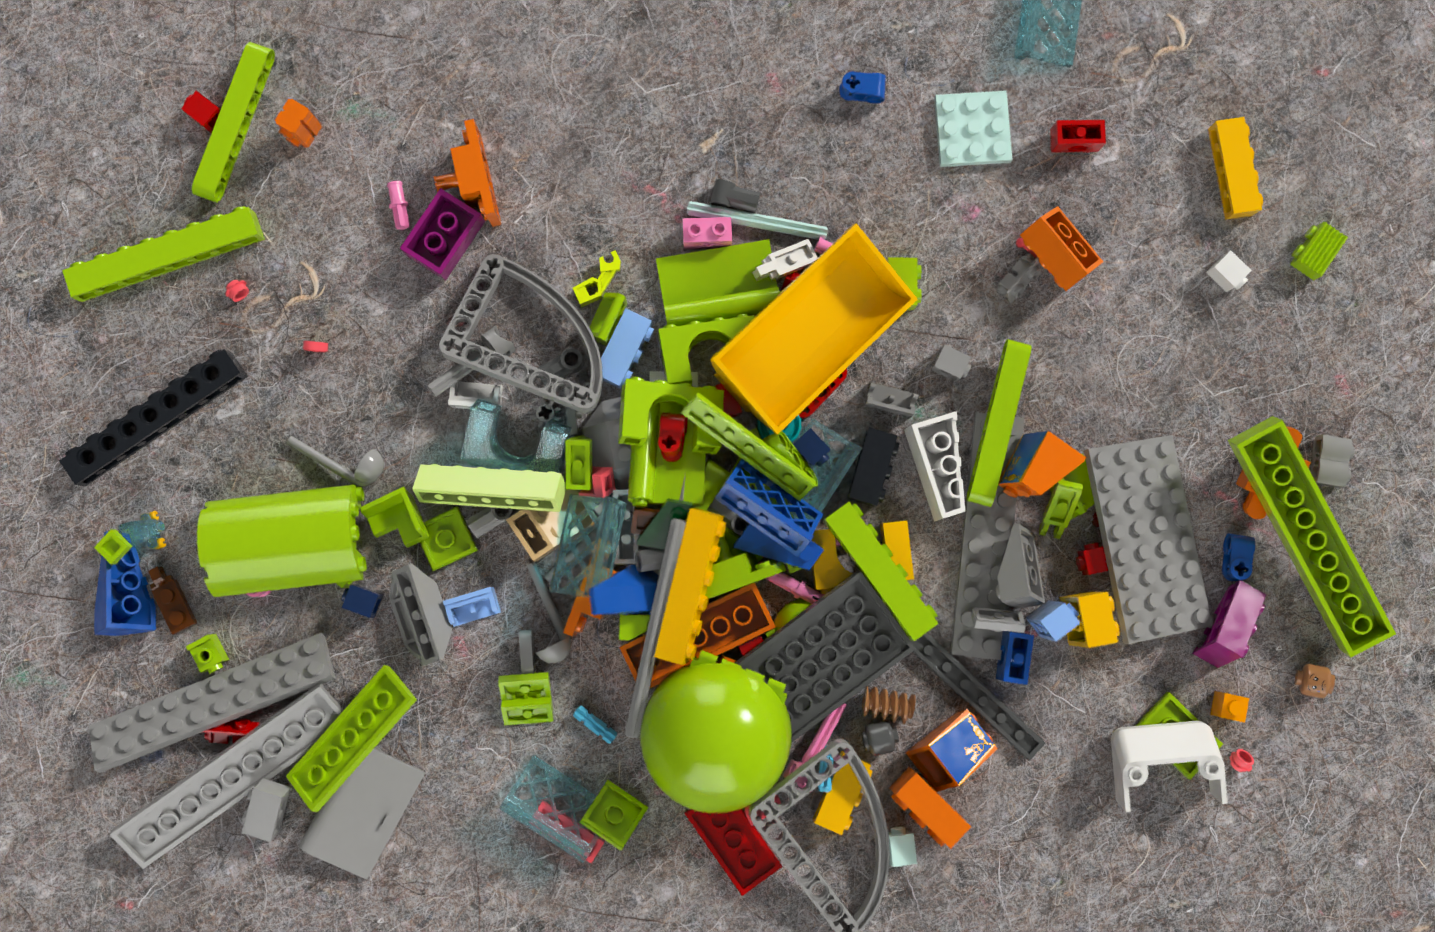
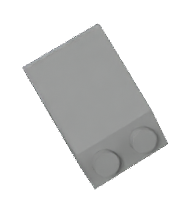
M1019 523L1013 524L997 577L998 585H996V593L999 600L1015 609L1045 604L1034 534Z

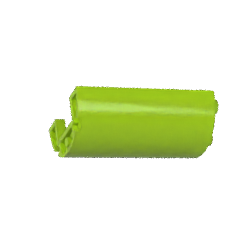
M352 484L206 502L205 507L207 508L201 509L198 518L197 548L200 568L204 567L208 574V577H204V581L209 592L214 597L363 580V572L367 570V563L365 557L356 549V540H359L360 533L355 523V517L359 516L361 501H364L363 487Z

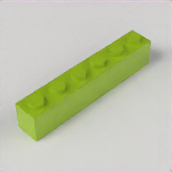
M847 502L823 521L857 568L865 576L909 639L916 641L939 624L935 619L938 615L929 604L925 606L920 599L923 595L915 584L910 585L905 577L908 574L900 564L895 565L890 558L893 556L891 550L885 543L881 545L876 539L878 533L870 523L866 525L861 517L864 514L855 503L851 505L850 502Z

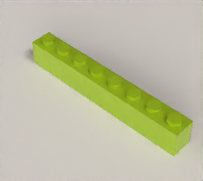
M241 206L234 208L231 213L225 215H213L208 221L202 223L193 222L186 225V228L178 231H166L161 237L155 239L146 238L141 240L140 244L119 247L116 250L117 252L99 254L94 256L93 260L87 262L72 263L70 268L64 269L62 272L71 298L83 302L265 239L256 213L249 207Z

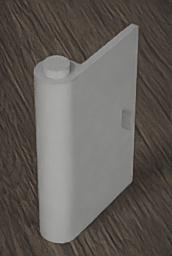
M376 746L316 813L299 844V848L311 856L367 880L425 775V771L382 752Z

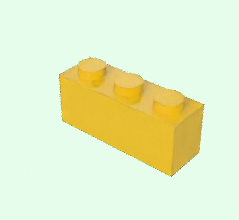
M841 751L840 755L844 756L845 752ZM860 759L871 778V765L868 762ZM849 763L833 774L831 791L823 793L812 819L815 824L840 835L843 834L844 829L848 831L853 820V816H850L853 807L859 806L863 793H860V783Z

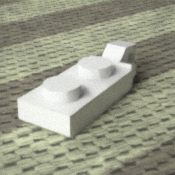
M809 239L769 254L761 261L763 265L756 267V270L752 273L756 281L768 276L771 280L779 279L810 266L818 256Z

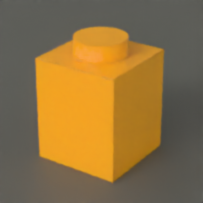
M1214 691L1210 715L1245 723L1249 698Z

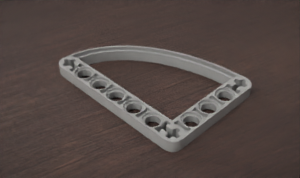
M492 254L486 256L440 340L439 348L443 357L578 412L586 414L594 411L598 404L603 384L602 361L594 335L584 318L563 294L535 273L499 255ZM495 263H497V264H498V268H496V267L493 268V270H492V272H491V276H492V278H491V277L489 276V274H490V267H489V265H490V266H494ZM504 274L511 276L541 294L576 329L585 345L591 364L589 388L469 341ZM481 282H487L490 284V287L486 291H479L477 285ZM470 302L479 303V308L476 311H468L466 306ZM460 322H466L469 325L468 329L463 332L457 331L455 327ZM454 343L456 349L448 351L446 346H451ZM471 351L480 353V357L476 361H469L466 357ZM493 360H500L503 363L502 367L498 370H491L489 364ZM515 369H522L525 372L521 379L512 378L511 373ZM537 378H545L548 381L547 385L543 388H537L533 384ZM560 387L569 388L570 393L566 397H559L556 394L557 389ZM589 397L591 403L587 402L585 405H582L580 399Z
M837 739L775 785L762 798L751 804L748 815L835 932H861L874 916L886 888L890 861L889 835L880 798L864 764L846 740ZM839 747L844 749V756L838 754L837 749ZM830 754L836 763L832 764L827 756ZM819 761L827 762V769L823 773L815 772V765ZM847 763L851 766L865 795L872 818L876 846L873 879L864 902L854 916L850 914L778 818ZM801 776L806 777L807 785L801 789L796 788L795 780ZM779 792L787 794V800L782 804L774 802L775 795ZM758 809L764 811L766 818L769 820L766 824L760 816H757L756 811ZM773 827H780L782 830L781 835L776 839L770 838L768 835L769 830ZM788 846H794L796 848L795 854L790 858L784 857V849ZM808 865L810 872L806 876L801 877L797 875L800 866ZM816 884L824 885V891L820 895L812 894L811 890ZM837 903L838 909L835 913H826L828 904ZM841 917L849 925V930L843 929L838 921Z

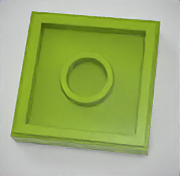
M458 506L424 522L430 537L421 541L420 544L432 571L439 570L479 551Z
M607 780L579 823L621 851L649 807L610 780Z

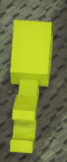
M616 250L611 252L614 258L611 263H606L603 256L599 258L601 274L598 279L592 277L572 288L581 307L601 300L603 293L616 272L620 271L621 261ZM596 284L598 292L589 296L586 289Z

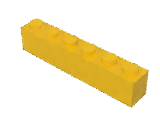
M698 508L689 509L654 654L656 658L684 665L693 660L695 656L696 645H694V641L702 628L700 616L708 603V596L705 595L707 587L711 586L714 578L712 566L713 562L718 560L720 554V547H718L719 538L724 535L726 529V522H723L724 515Z

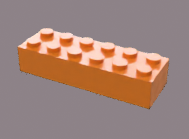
M755 582L707 604L706 609L701 612L700 621H702L701 631L698 636L696 635L694 645H696L695 656L699 657L701 650L718 656L776 627ZM646 634L619 647L635 682ZM656 658L650 688L660 684L674 671L691 664L692 660L684 665Z

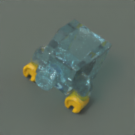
M158 512L143 513L140 515L139 521L118 525L120 534L133 546L131 549L141 548L146 545L150 549H160L166 546V543L163 544L165 539L160 536V532L165 529V525L162 521H156L159 519V516L156 517Z

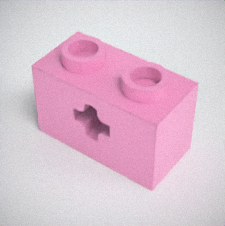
M731 217L683 218L684 249H711L732 246Z

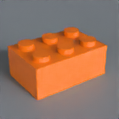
M1058 206L1041 216L1020 234L1024 245L1036 254L1042 267L1050 271L1054 276L1055 283L1065 291L1069 290L1103 263V260Z
M910 767L889 787L893 792L891 798L904 811L909 808L911 810L909 815L922 829L928 826L927 833L941 847L946 844L951 849L971 828Z

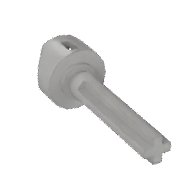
M496 325L481 335L483 347L506 356H510L516 351L512 342L500 337ZM475 351L466 358L469 361H476L479 359L480 353ZM457 364L427 385V387L437 397L473 371V369Z

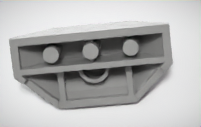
M621 397L601 401L582 430L584 436L592 439V466L613 467L616 490H628L631 445L618 444Z
M408 564L392 571L390 602L405 647L413 656L419 659L423 666L444 659L452 627L449 623L437 583L413 564Z

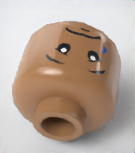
M1306 664L1303 666L1302 671L1297 670L1295 685H1299L1300 693L1303 695L1325 698L1333 692L1335 675L1331 674L1328 667Z

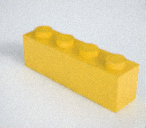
M1245 117L1218 120L1208 128L1225 220L1253 216L1262 210L1263 197L1259 193L1257 185L1259 176L1258 172L1254 169V150L1250 147L1249 126L1245 122Z

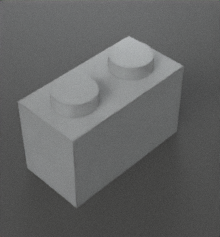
M264 778L256 786H252L247 796V800L250 801L249 807L245 810L242 817V823H244L242 833L271 842L280 832L291 787Z

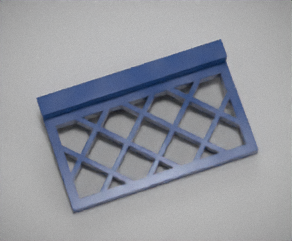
M743 459L739 461L714 498L797 557L811 541L813 533L823 516V513L803 499L798 501ZM742 468L749 472L751 476H745ZM748 483H754L757 490H751ZM763 484L769 486L772 491H766ZM769 498H775L778 505L771 504ZM783 498L789 500L792 505H786ZM790 512H795L798 519H792ZM803 512L809 514L814 520L806 519Z

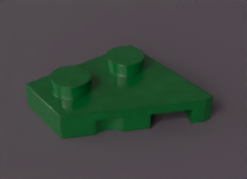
M668 498L657 515L650 521L645 531L638 537L636 545L665 550L671 520L681 519L687 522L689 509H692L693 503Z

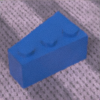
M748 523L733 545L734 548L807 570L812 568L824 551L821 546L811 540L797 557L750 523Z

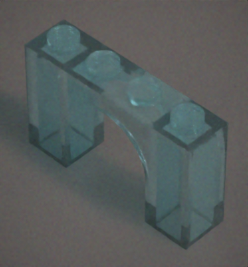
M478 399L473 404L470 410L460 460L466 461L472 466H482L489 469L506 468L517 471L531 470L534 472L553 471L561 473L566 454L565 440L570 438L572 427L548 420L542 429L537 453L528 457H517L506 452L497 439L496 429L502 406Z

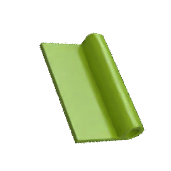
M770 240L656 258L667 325L682 326L691 321H700L702 323L709 322L718 317L730 319L739 314H747L748 316L759 314L781 292L777 286L776 279L771 280L768 276L756 281L752 273L756 270V267L763 265L761 261L772 253Z
M662 402L654 405L649 410L647 440L643 446L631 445L628 501L634 507L643 508L647 507V504L663 505L668 498L679 500L684 476L683 501L692 502V505H704L706 453L692 452V421L688 419L683 454L679 460L675 462L664 460L658 446L661 413L682 414L683 407L676 403Z

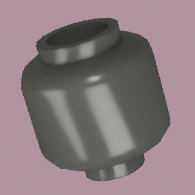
M888 721L868 724L865 727V731L861 732L864 749L873 756L893 752L895 750V743L899 742L897 728H891Z

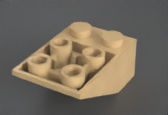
M566 489L560 512L520 510L506 521L532 560L537 562L598 520L583 498L579 497L577 490Z

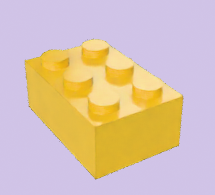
M1083 592L1059 597L1060 602H1064L1066 605L1070 603L1079 614L1076 618L1080 624L1067 633L1069 645L1091 648L1118 643L1117 636L1120 635L1118 623L1113 619L1114 601L1108 595V592Z

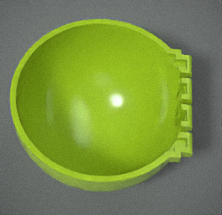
M701 650L699 657L694 656L691 664L671 673L658 685L651 695L641 723V751L652 779L675 802L699 812H732L747 807L762 798L775 785L786 766L792 737L790 717L784 704L787 698V694L784 693L786 684L769 678L766 684L763 681L764 675L747 668L742 669L740 665L722 659L721 663H716L718 656Z

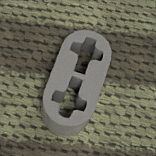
M520 630L521 673H536L533 630Z

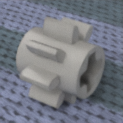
M540 399L541 405L539 407H532L536 411V415L531 418L535 421L540 420L539 428L546 424L550 429H553L552 423L555 421L561 422L557 417V413H560L562 410L561 408H553L555 402L550 401L549 404H545L543 399ZM544 409H548L549 412H552L551 414H549L548 420H546L544 417H541V415L544 414Z

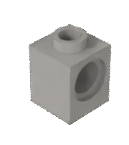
M944 344L931 370L957 382L961 377L966 378L971 365L968 362L971 357Z

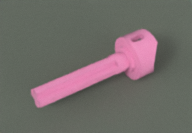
M845 703L824 718L808 750L804 754L802 762H796L791 759L783 773V777L786 778L824 749L847 706ZM804 776L798 777L795 783L800 788H804L807 785V778Z

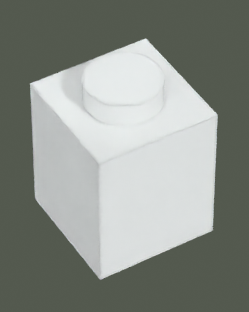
M1230 250L1221 256L1206 273L1228 292L1233 288L1236 290L1241 288L1248 281L1246 276L1252 270Z

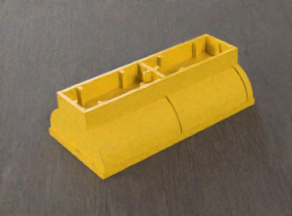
M853 224L720 351L710 358L711 364L717 372L714 376L746 412H751L775 434H779L918 299L858 224Z

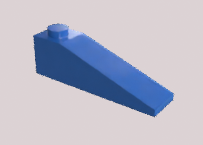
M120 533L133 547L116 565H111L101 555L94 609V635L122 636L156 630V605L153 598H150L146 587L148 582L146 577L142 575L139 566L140 559L130 533Z

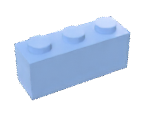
M625 308L601 357L603 381L621 389L625 379L632 377L633 372L630 370L634 362L638 364L644 353L641 348L645 341H650L655 329L652 328V320Z
M1048 600L1026 617L1041 638L1055 642L1080 624L1076 618L1079 614L1070 603L1066 605L1064 602Z

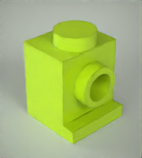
M208 634L185 646L187 651H190L200 673L208 671L209 674L217 672L223 668L222 663L229 660L217 634ZM205 651H207V652L209 653V659H208V660L206 659V657H205V655H204V652H205Z

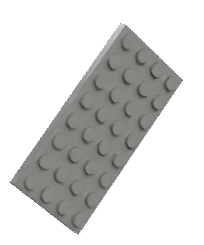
M1168 435L1084 450L1123 644H1133L1213 626L1173 436Z

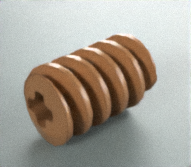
M866 686L862 700L863 716L866 717L868 712L872 711L873 718L876 719L880 712L882 713L883 720L886 721L890 714L894 723L900 716L902 724L905 725L908 718L912 719L916 696L912 694L908 699L907 694L902 692L898 698L897 691L893 690L888 696L887 689L883 688L878 694L877 687L873 686L869 692L868 686Z

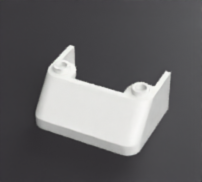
M1202 721L1129 726L1117 728L1112 733L1111 748L1116 802L1125 812H1131L1129 787L1140 786L1145 783L1148 778L1147 765L1197 761L1199 773L1209 780L1210 793L1220 803L1227 804L1224 762L1213 731L1206 723Z

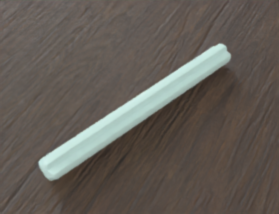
M692 201L687 206V214L690 216L701 218L731 217L732 224L819 240L820 237L825 240L827 237L828 228L824 226Z

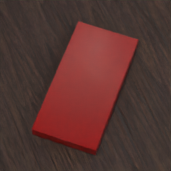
M692 809L685 812L686 817L742 896L783 867L756 827L750 825L743 809L726 813H705Z

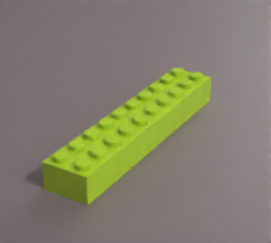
M1271 416L1227 440L1338 648L1351 658L1396 635L1284 421Z

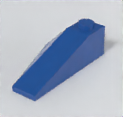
M636 564L626 566L624 570L616 572L611 578L603 580L589 589L592 615L651 614L659 575L654 571L638 572Z

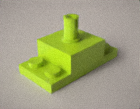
M724 534L719 538L718 547H720L718 561L712 566L714 578L711 586L707 587L705 596H708L709 599L786 571L784 562L776 563L772 559L758 564L755 554L750 552L738 556L731 555Z

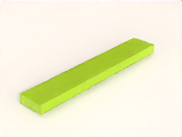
M698 392L683 408L682 414L798 501L815 486L816 481Z

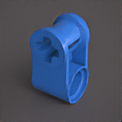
M848 72L842 79L839 94L847 101H861L872 104L882 103L885 101L886 76L881 73Z
M1230 533L1225 536L1222 575L1226 580L1231 582L1245 580L1252 574L1253 555L1256 547L1254 537Z

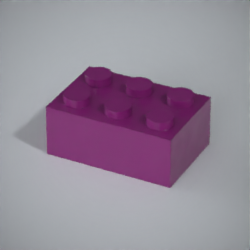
M440 188L400 249L406 256L446 281L485 223V220L479 212Z

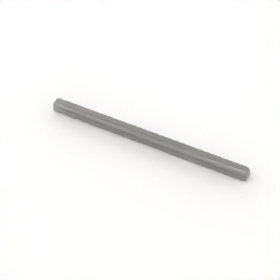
M672 519L625 728V735L630 738H638L640 734L642 718L656 662L654 654L686 522L681 519Z

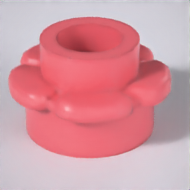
M244 280L231 281L226 286V297H229L234 302L243 300L249 293V289L246 286L247 283Z
M1238 749L1236 752L1231 753L1229 757L1230 763L1236 771L1250 772L1252 770L1254 759L1250 753L1243 749Z

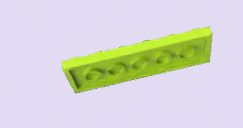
M382 666L286 775L311 811L318 812L417 701L390 666Z

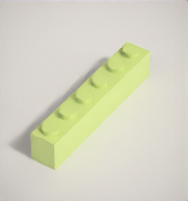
M420 464L412 489L420 503L560 512L566 492V484L562 474L553 471L534 472L531 470L517 471L506 468L487 469L484 467L469 468L459 465Z

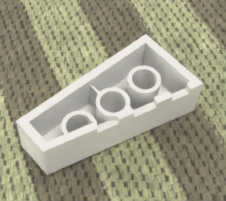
M957 411L913 424L904 429L934 522L965 512L963 480L961 479L960 472L962 465L958 449L959 432H957L956 426Z

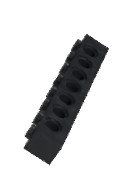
M225 349L213 352L207 361L192 366L188 370V374L182 378L178 377L170 381L168 387L163 391L152 393L147 398L148 401L142 405L130 408L126 416L109 422L105 430L87 437L86 443L80 447L68 450L65 453L66 456L60 459L59 462L73 483L86 487L248 377L233 353ZM218 369V377L211 380L212 371ZM194 383H197V391L194 394H191V386ZM177 397L176 406L171 408V399ZM155 410L157 417L151 422L150 414ZM135 424L136 432L131 436L129 429ZM114 438L115 446L110 450L109 442ZM93 452L95 455L94 461L89 463L88 457Z

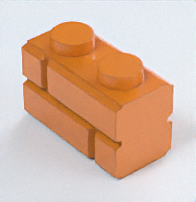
M292 98L288 99L283 106L284 111H280L275 119L276 124L280 127L278 132L286 137V141L298 148L302 145L305 148H309L314 140L313 136H317L322 128L321 123L307 107Z

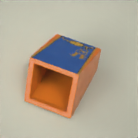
M1050 431L1023 434L1000 476L998 485L1004 488L1003 492L1013 498H1017V496L1030 497L1042 495L1082 464L1086 457Z
M968 709L953 714L905 753L931 787L938 792L960 786L998 748L993 743L991 736L978 724L977 718Z

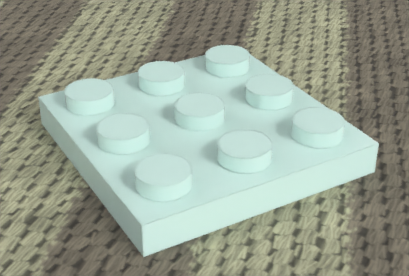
M1007 91L935 95L940 167L1011 163L1012 149Z

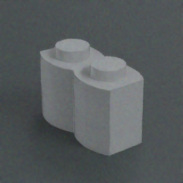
M1328 435L1315 436L1310 472L1317 485L1335 488L1346 487V484L1351 479L1349 461L1353 458L1355 451L1352 439Z

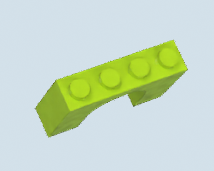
M739 314L730 319L718 317L709 322L691 321L682 326L670 324L658 329L664 374L668 384L689 383L692 385V374L688 358L691 349L704 340H718L727 344L755 318V315Z
M640 377L625 379L621 391L618 444L644 445L647 440L649 410L654 405L662 402H672L684 408L698 392L723 411L724 390H717L713 386L693 387L689 383L668 384L664 380L650 382L644 381ZM692 422V452L716 454L720 450L722 443Z

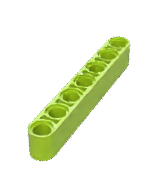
M252 42L246 44L192 184L193 195L214 202H219L222 199L275 60L273 49Z
M1007 339L1004 344L966 501L988 507L993 505L1032 346L1010 339Z

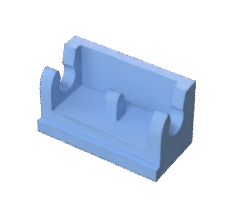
M488 587L443 601L449 623L453 627L501 613L494 587Z

